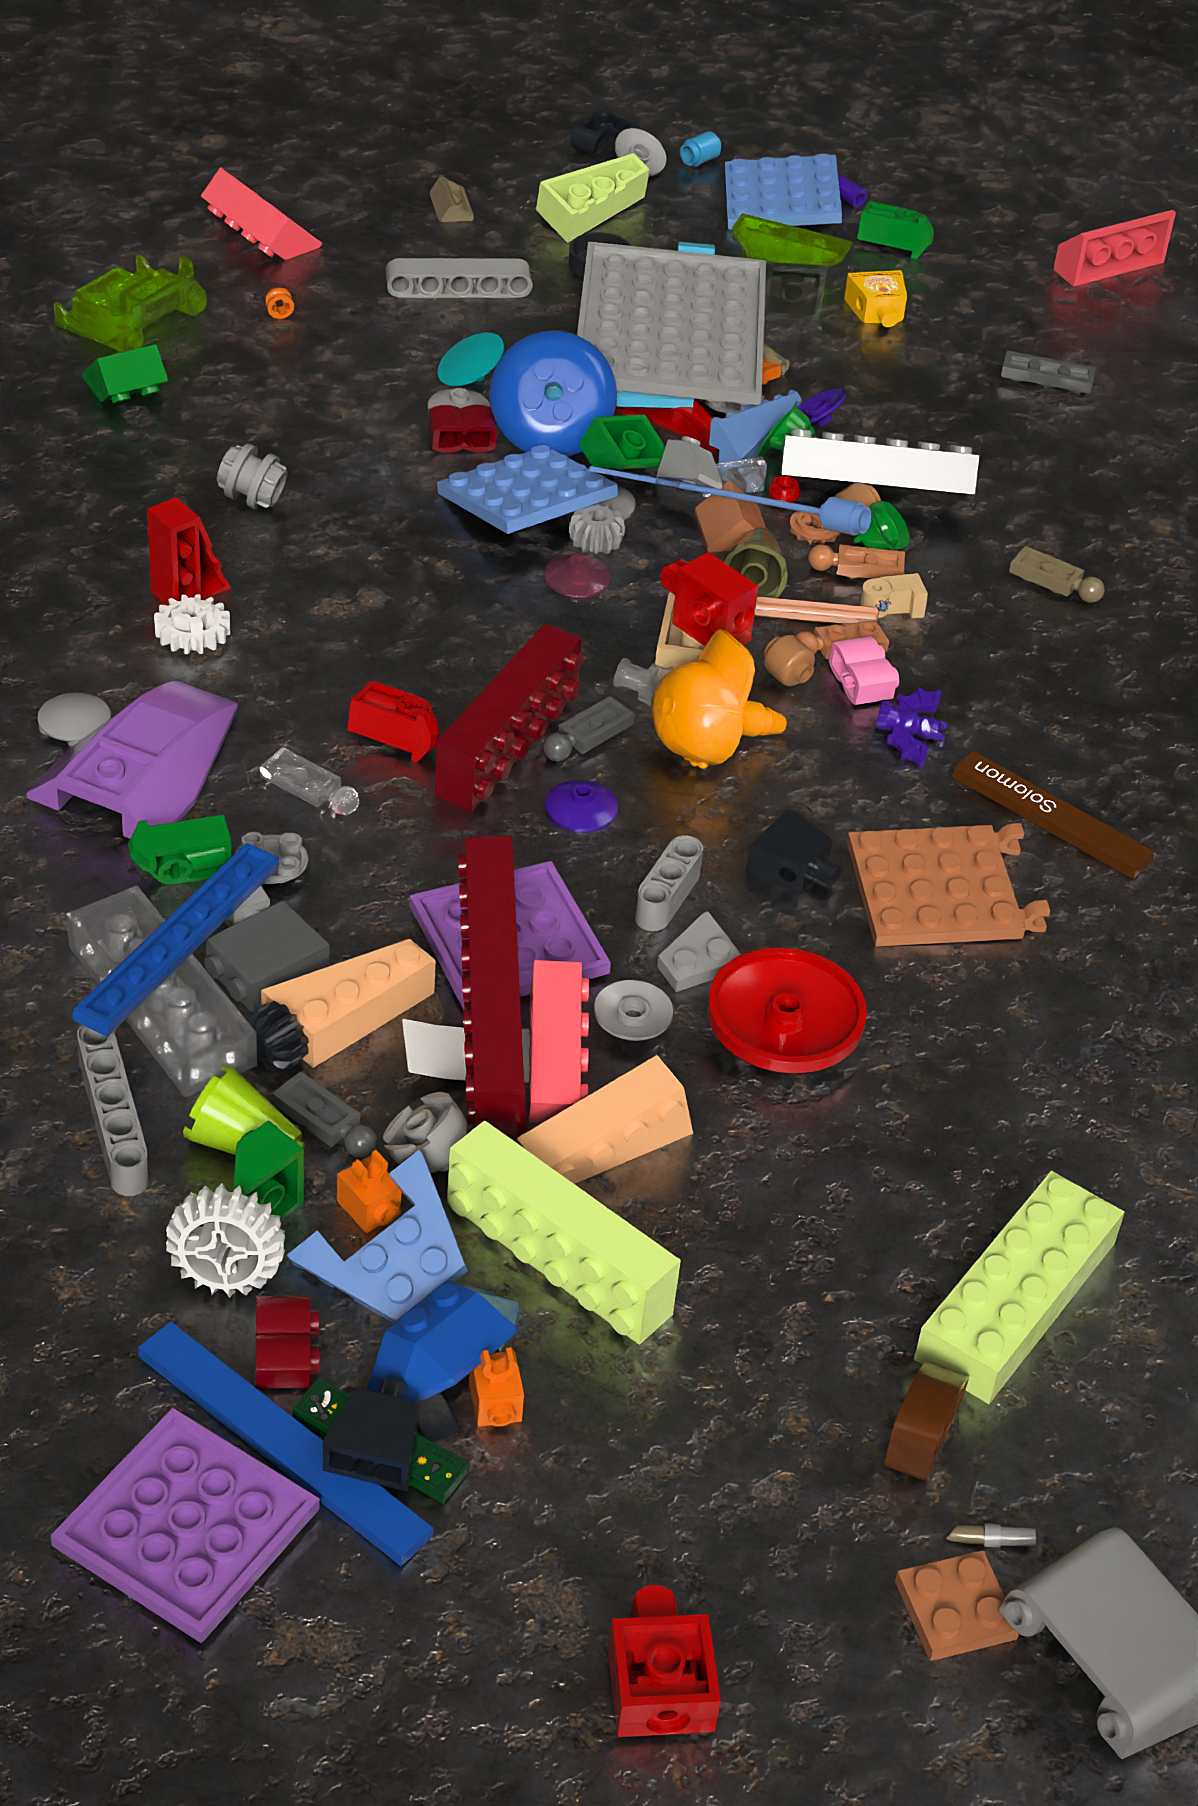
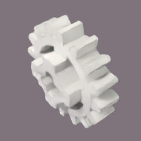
M196 594L194 598L182 595L181 601L170 598L169 606L160 605L159 613L154 614L155 636L160 638L162 646L171 643V651L173 652L183 648L184 654H189L191 651L203 654V648L208 647L211 650H216V642L224 644L226 636L230 635L229 611H224L223 603L214 605V598L212 597L205 601L201 600L200 594Z

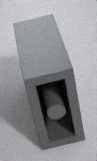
M282 900L207 938L204 964L210 976L214 979L218 978L228 988L234 1000L237 1002L241 1001L251 1012H254L255 1009L261 1006L262 989L329 967L330 945Z

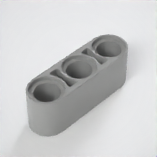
M688 835L675 837L639 886L635 921L642 929L647 931L664 929L698 881L703 855V844L699 839Z

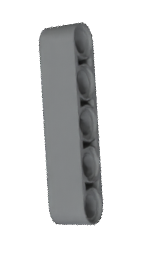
M398 258L390 261L385 269L388 291L394 297L520 298L528 295L533 287L529 265L523 259Z
M81 1025L77 1030L79 1065L113 1190L118 1194L135 1196L146 1190L149 1184L148 1156L115 1032L113 1031L106 1037Z

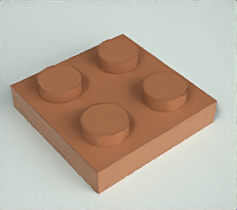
M983 1550L897 1571L895 1583L930 1661L1017 1640L1019 1633L1010 1626L998 1611L1005 1599V1595Z

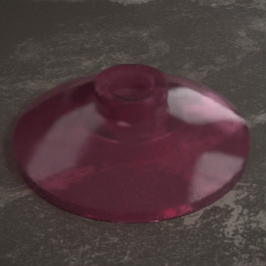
M566 554L554 558L547 564L544 578L547 585L559 594L573 598H587L596 596L609 587L611 572L605 563L595 557L584 554Z

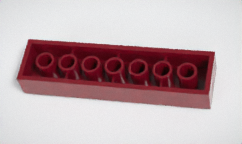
M512 836L465 838L466 854H458L459 878L467 877V879H460L459 896L460 908L468 907V909H461L460 914L461 938H469L463 939L461 946L463 1001H471L464 1002L463 1009L468 1125L476 1124L477 1127L485 1120L510 1139H517L527 1131Z

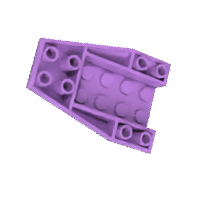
M177 680L162 684L143 694L68 749L26 793L27 799L59 811L75 795L122 814L123 836L131 838L138 822L141 820H147L148 826L179 822L195 805L236 715L238 703Z

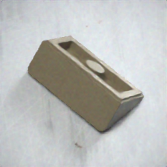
M440 176L430 190V197L438 220L440 222L472 221L474 215L464 187Z

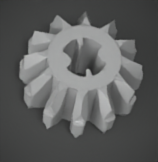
M599 503L596 506H588L574 511L571 522H569L570 538L573 540V546L581 547L583 553L591 551L595 555L598 552L609 554L611 549H619L622 538L625 535L624 519L621 518V512L612 510L611 505L603 507Z

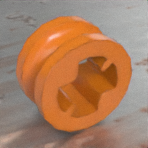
M281 287L274 288L267 293L265 304L273 318L284 319L292 314L294 302L287 289ZM282 300L283 306L277 307L276 301Z

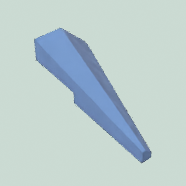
M789 390L787 396L778 394L775 395L773 401L764 399L761 400L760 405L750 404L742 407L740 413L728 412L724 419L714 417L711 420L709 445L719 449L717 470L721 478L728 481L731 480L734 484L739 485L759 459L758 451L772 428L792 409L796 401H798L796 404L797 408L801 404L802 399L798 392Z

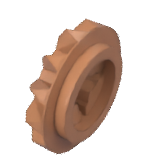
M796 511L790 518V533L797 535V540L799 541L807 540L809 544L818 542L824 545L826 541L835 542L836 537L840 536L839 532L825 530L817 514Z

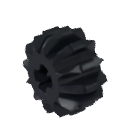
M275 1001L264 1004L255 1009L243 1021L244 1037L249 1042L248 1048L254 1052L256 1060L262 1061L264 1068L267 1070H272L277 1074L284 1070H289L308 1054L307 1044L309 1041L308 1037L303 1033L302 1029L304 1026L299 1024L296 1014H291L286 1005H280Z

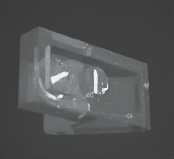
M763 457L716 464L723 485L731 480L745 494L764 490L767 463ZM700 492V494L706 498H708L711 495Z

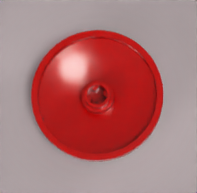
M778 947L750 951L734 958L722 967L716 974L710 987L707 1013L709 1023L716 1037L737 1057L752 1065L771 1071L807 1073L831 1067L841 1062L855 1050L864 1032L867 1007L864 995L857 982L839 965L808 951Z

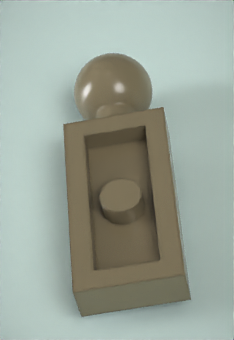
M1027 546L1018 553L1010 564V573L1026 581L1046 587L1057 594L1068 597L1076 590L1079 597L1087 603H1095L1104 595V584L1099 578L1090 576L1083 579V569Z

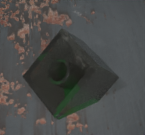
M767 262L764 317L820 320L827 266Z

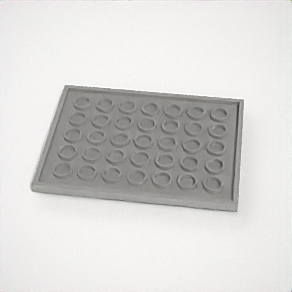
M588 242L577 336L589 341L604 355L613 371L618 392L630 391L647 395L675 396L680 399L697 398L706 399L710 402L725 401L735 402L740 405H760L763 372L766 260Z

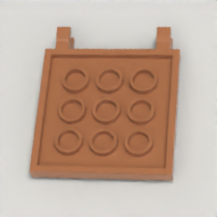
M1021 823L1008 824L1001 828L999 832H994L992 825L848 832L847 845L875 947L1023 939L1025 930L1046 932L1047 926L1043 916H1049L1050 914L1047 900L1033 901L1024 909H1019L1001 853L1020 855L1021 848L1018 839H1023L1024 836Z

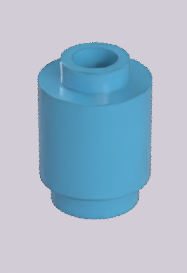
M706 131L687 139L680 148V156L686 165L699 166L720 155L721 142L713 132Z

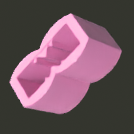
M868 636L832 642L829 656L830 667L835 677L842 682L848 699L854 705L894 698L895 689L899 685L898 671L885 659L883 647L878 645L873 637Z

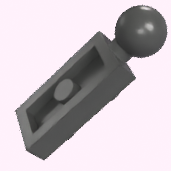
M609 696L560 724L558 733L549 735L544 741V753L550 760L556 762L567 759L571 754L572 747L584 754L632 726L635 714Z
M300 1071L272 1093V1105L330 1147L344 1139L346 1150L356 1158H366L372 1154V1151L376 1150L378 1144L377 1135L369 1126L360 1125V1113Z

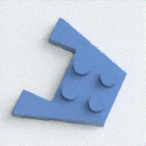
M420 1150L416 1151L389 1173L391 1180L414 1206L350 1258L343 1261L318 1231L287 1254L289 1260L297 1268L304 1269L315 1275L323 1283L353 1297L354 1301L392 1323H396L401 1319L403 1314L412 1310L438 1286L443 1285L446 1281L456 1282L468 1272L428 1165Z

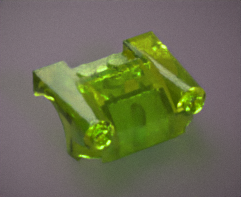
M138 254L136 255L137 272L131 273L118 266L75 291L76 296L72 298V310L66 312L62 304L59 302L54 303L55 325L119 352H126L141 348L144 343L142 329L175 309L191 316L202 312L207 304L206 291L194 280L193 262L187 257H180L179 270L177 275L163 268L157 271L153 270L144 256Z

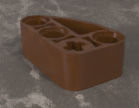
M929 1361L924 1362L915 1376L897 1415L886 1453L885 1466L928 1482L961 1404L968 1384V1376Z

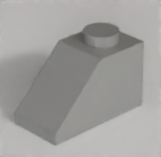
M685 436L681 440H667L656 477L716 489H722L723 486L712 453L700 447V441Z

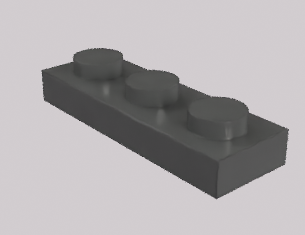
M1007 351L1001 377L1009 378L1016 382L1037 383L1043 387L1068 389L1074 393L1083 392L1091 394L1096 367Z

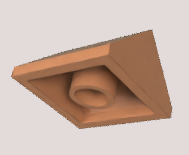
M731 480L726 482L721 489L745 494ZM711 494L695 507L694 514L707 552L730 551L751 530L755 528L766 529L758 504L754 502Z

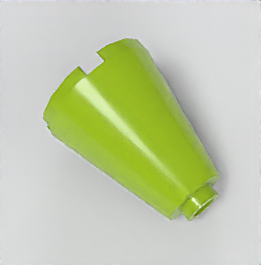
M229 1065L221 1067L225 1074L222 1079L214 1075L205 1086L189 1114V1117L196 1120L191 1130L185 1126L183 1130V1137L192 1142L236 1155V1145L242 1136L250 1130L257 1129L269 1120L300 1146L305 1147V1144L300 1142L302 1132L240 1073Z

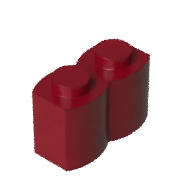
M439 405L429 409L428 430L433 450L452 453L465 449L480 453L496 449L497 427L490 407L485 405H469L460 409L452 405Z
M256 1296L255 1388H310V1374H319V1347H311L310 1337H319V1310H310V1296Z

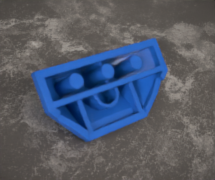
M446 1281L443 1285L434 1289L427 1298L412 1310L403 1314L401 1319L385 1331L366 1390L378 1393L383 1380L388 1378L397 1379L403 1382L408 1389L405 1400L418 1401L427 1399L456 1385L481 1364L480 1354L483 1350H488L490 1356L517 1333L519 1314L521 1313L519 1302L488 1290Z

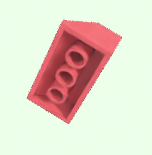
M221 167L201 195L202 198L210 203L207 209L221 219L225 214L227 217L224 222L237 231L243 228L244 230L241 232V235L253 244L260 241L261 243L258 248L270 257H273L276 253L287 260L320 248L322 245L321 241Z
M1170 210L1081 233L1058 245L1053 270L1074 287L1164 263L1176 212Z

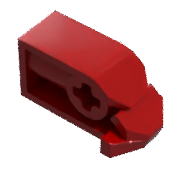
M373 680L351 699L348 731L411 752V761L417 763L437 746L440 732L432 707L426 699Z

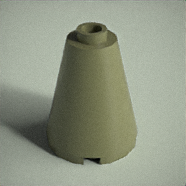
M755 528L751 530L728 552L723 560L724 563L758 585L757 596L778 598L786 587L788 566L776 536L768 529Z

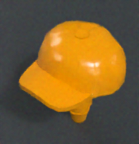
M719 629L713 634L697 660L685 662L674 667L661 679L654 690L651 701L653 724L662 743L672 752L690 761L692 766H699L701 769L707 768L708 765L721 764L730 758L740 742L741 735L755 737L759 734L762 736L782 734L787 727V719L784 715L764 707L760 702L747 700L755 673L754 659L749 651L726 630Z

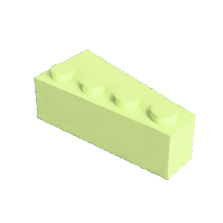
M633 153L541 181L536 210L569 243L576 237L644 198L650 169Z

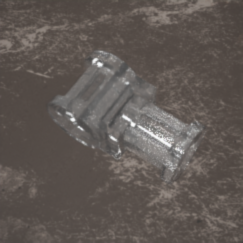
M623 658L617 667L613 685L620 689L626 687L639 692L638 700L651 706L657 684L674 667L664 668L652 664L649 669H645L632 664L629 659Z

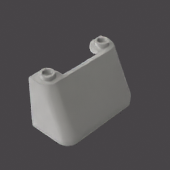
M1113 1527L1095 1533L1014 1588L1004 1599L998 1611L1020 1635L1028 1637L1040 1633L1046 1626L1105 1696L1097 1711L1098 1730L1121 1760L1198 1724V1614L1122 1529Z

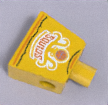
M901 270L848 273L844 300L863 323H882L885 327H892L904 318L907 292L903 273Z

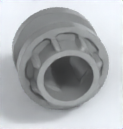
M249 443L243 447L239 445L232 446L225 454L217 473L218 486L224 489V495L235 500L242 493L247 496V506L255 510L258 505L265 508L274 506L284 489L288 475L286 467L280 464V458L270 453L262 460L257 457L258 448Z

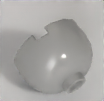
M436 1092L420 1098L424 1105L415 1111L410 1106L403 1109L390 1122L384 1132L383 1140L387 1143L384 1147L399 1165L416 1151L420 1150L426 1160L430 1173L449 1170L450 1147L468 1134L467 1121L448 1093Z

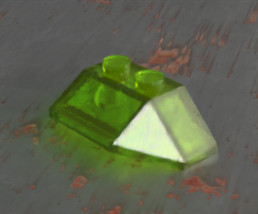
M744 213L740 215L732 229L746 258L766 260V264L767 262H773L774 265L796 270L824 272L843 261L852 246V241ZM793 274V275H795L796 277H799V278H810V279H812V278H814L815 276H817V275Z

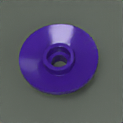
M841 388L830 389L806 400L798 406V409L810 418L811 424L815 423L818 427L823 426L833 419L832 413L843 403L846 393Z
M571 780L558 784L550 790L546 797L545 810L549 818L564 829L575 832H593L609 826L615 820L618 813V801L615 795L601 784L587 780Z

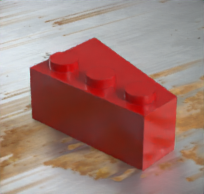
M177 497L147 508L151 592L159 600L169 606L170 598L181 601L182 595L194 598L196 594H200L201 600H205L231 589L229 582L223 577L220 570L222 566L219 560L213 554L211 549L213 546L201 518Z

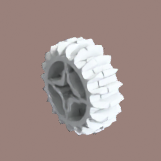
M223 1183L216 1188L215 1193L206 1185L199 1191L198 1195L191 1192L184 1202L175 1208L166 1230V1236L168 1237L166 1251L172 1253L171 1266L182 1267L180 1270L181 1279L193 1277L195 1279V1289L202 1284L209 1286L211 1295L218 1291V1289H223L230 1298L236 1289L244 1295H247L253 1286L261 1289L267 1279L272 1278L276 1274L279 1262L282 1261L285 1252L283 1245L285 1230L280 1229V1216L270 1215L272 1210L271 1202L258 1204L257 1192L249 1197L242 1195L240 1185L233 1192H228Z

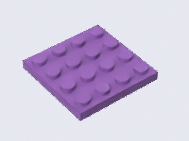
M552 861L514 870L520 997L530 995L534 960L582 962V978L592 979L610 974L611 962ZM460 883L410 895L409 907L464 1009V1002L471 1001H463L461 946L462 940L469 938H461L460 914L461 909H468V907L460 908Z
M172 1408L51 1534V1543L54 1548L202 1644L320 1509V1498Z

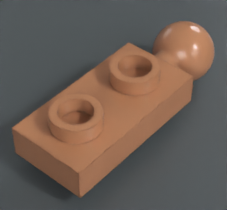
M820 544L810 550L808 560L812 568L818 571H825L831 566H837V575L850 578L875 579L885 576L904 575L905 552L839 544L838 553H835L829 546Z
M876 621L816 627L813 634L805 631L794 636L814 652V655L820 650L825 659H829L832 642L871 636L877 641L878 645L883 647L885 652H887L890 642Z

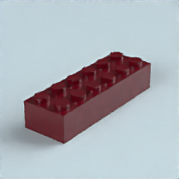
M544 623L437 740L436 797L471 812L483 800L487 801L498 782L508 777L512 766L519 759L525 758L533 742L536 739L540 740L548 725L553 720L559 719L569 701H574L577 698L581 689V682L578 681L579 670L584 659L581 653V637Z

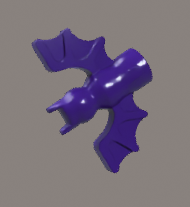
M919 687L910 696L898 694L897 708L891 705V702L882 700L875 728L892 732L887 736L886 744L893 745L898 749L900 760L907 759L913 761L919 768H922L924 765L928 746L915 739L912 735H918L925 740L944 741L945 736L939 731L946 730L948 724L944 721L918 715V713H935L937 711L941 690L927 692Z

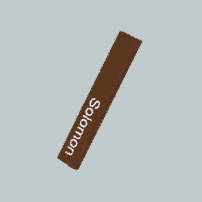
M975 751L953 769L952 777L1132 879L1153 861L1155 851Z

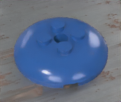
M563 331L538 332L516 342L499 360L490 384V405L494 419L508 441L523 452L531 451L532 447L538 445L549 446L550 450L552 449L567 457L582 452L579 443L594 417L614 416L617 402L615 377L604 355L584 338ZM550 386H558L562 391V396L556 401H551L545 397L544 391Z

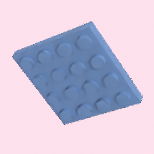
M818 154L809 157L792 155L787 158L774 159L763 157L759 160L734 159L725 162L728 230L842 223L836 155Z
M546 445L534 446L531 448V451L522 454L507 455L504 457V460L495 463L480 464L476 467L477 469L468 472L452 473L449 475V478L437 482L438 494L507 534L618 496L617 483L605 478L602 474L589 471L585 465L569 459L566 455H562L552 449L550 450V447Z

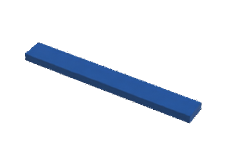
M245 843L73 1009L72 1020L108 1037L278 869L280 858L256 846Z
M171 1321L138 1347L140 1359L299 1486L320 1498V1502L398 1565L402 1566L433 1537V1527L380 1485L323 1471L324 1441Z

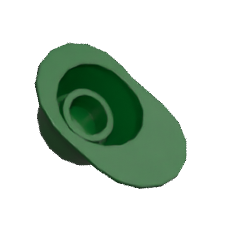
M798 401L795 402L792 409L769 432L758 451V457H762L771 448L781 451L783 434H790L791 428L812 431L811 437H813L815 430L811 426V420L796 407Z
M885 501L870 504V526L865 533H859L853 539V543H863L867 548L893 551L906 548L909 545V532L905 521L897 509Z

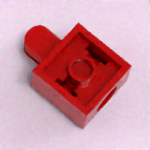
M709 552L690 562L679 558L662 569L661 581L663 587L675 595L672 624L704 646L707 645L713 634L719 629L729 632L742 645L751 641L758 593L757 584Z
M660 1585L645 1586L635 1594L632 1601L631 1618H613L611 1621L608 1658L617 1737L715 1732L721 1698L709 1614L679 1615L676 1598L670 1589Z

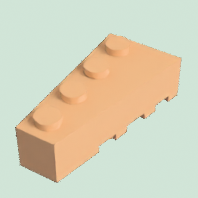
M407 939L262 989L261 1006L275 1001L280 1005H286L291 1014H296L297 1021L300 1025L304 1026L302 1030L309 1041L307 1044L308 1054L302 1059L314 1068L434 994L436 960L411 939Z
M656 1055L521 1135L517 1140L518 1144L573 1184H576L693 1134L684 1087L660 1057Z

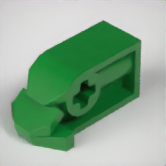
M868 201L861 214L857 239L912 251L911 258L917 259L932 245L934 230L927 216L917 211Z
M224 815L148 826L147 820H141L138 822L128 842L130 858L142 870L149 872L159 882L168 885L207 880L232 857L231 839Z

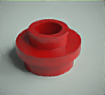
M780 475L773 479V482L769 485L768 493L774 500L791 503L799 499L801 489L794 477Z

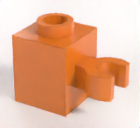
M377 1150L372 1151V1155L362 1161L355 1160L351 1167L337 1173V1202L365 1233L379 1226L387 1225L397 1216L401 1215L402 1191L391 1180L387 1172L388 1162Z
M512 1347L506 1348L505 1352L493 1353L489 1356V1351L483 1350L480 1354L481 1364L469 1373V1387L477 1427L489 1425L500 1427L510 1423L522 1422L524 1391L515 1351Z

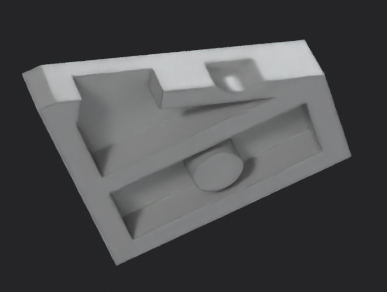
M707 911L699 916L658 956L657 967L674 991L678 992L714 980L722 967L741 954Z

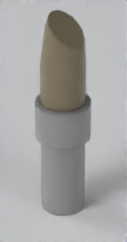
M984 1523V1526L957 1525L946 1539L952 1542L981 1544L984 1547L1000 1548L1001 1545L1035 1547L1036 1529L1001 1527L1000 1524Z

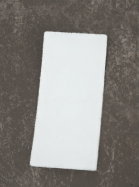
M407 1019L402 1020L407 1065L410 1073L465 1081L464 1028L434 1025ZM522 1029L524 1083H528L531 1066H529L530 1036L529 1029Z

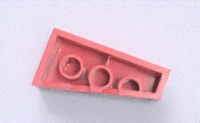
M534 960L529 999V1066H531L529 1073V1122H545L588 1096V1084H581V1072L588 1071L589 1056L588 1048H581V1037H588L589 1013L581 1012V1002H588L589 978H582V962Z

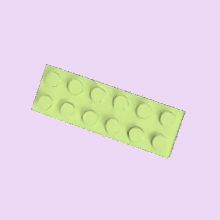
M485 1120L450 1147L447 1204L450 1205L456 1214L468 1218L480 1227L486 1236L502 1243L520 1261L529 1263L544 1274L551 1284L563 1288L578 1299L585 1309L594 1311L608 1321L619 1334L627 1335L639 1345L673 1315L681 1263L679 1258Z
M1051 1171L922 1326L914 1360L922 1365L924 1362L929 1361L968 1376L969 1380L966 1391L990 1404L1113 1247L1125 1212Z

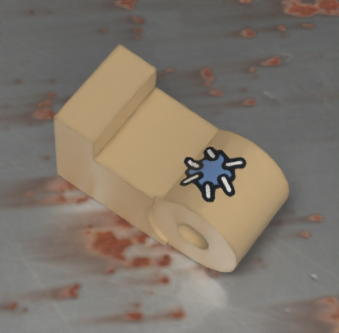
M918 573L885 576L864 582L860 606L877 608L878 618H882L887 614L909 613L911 618H923L925 616L928 593Z

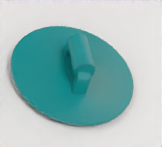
M485 332L474 334L461 340L449 349L441 359L437 370L438 378L443 384L448 386H463L475 381L480 382L484 380L485 375L498 364L504 353L502 338L497 334Z

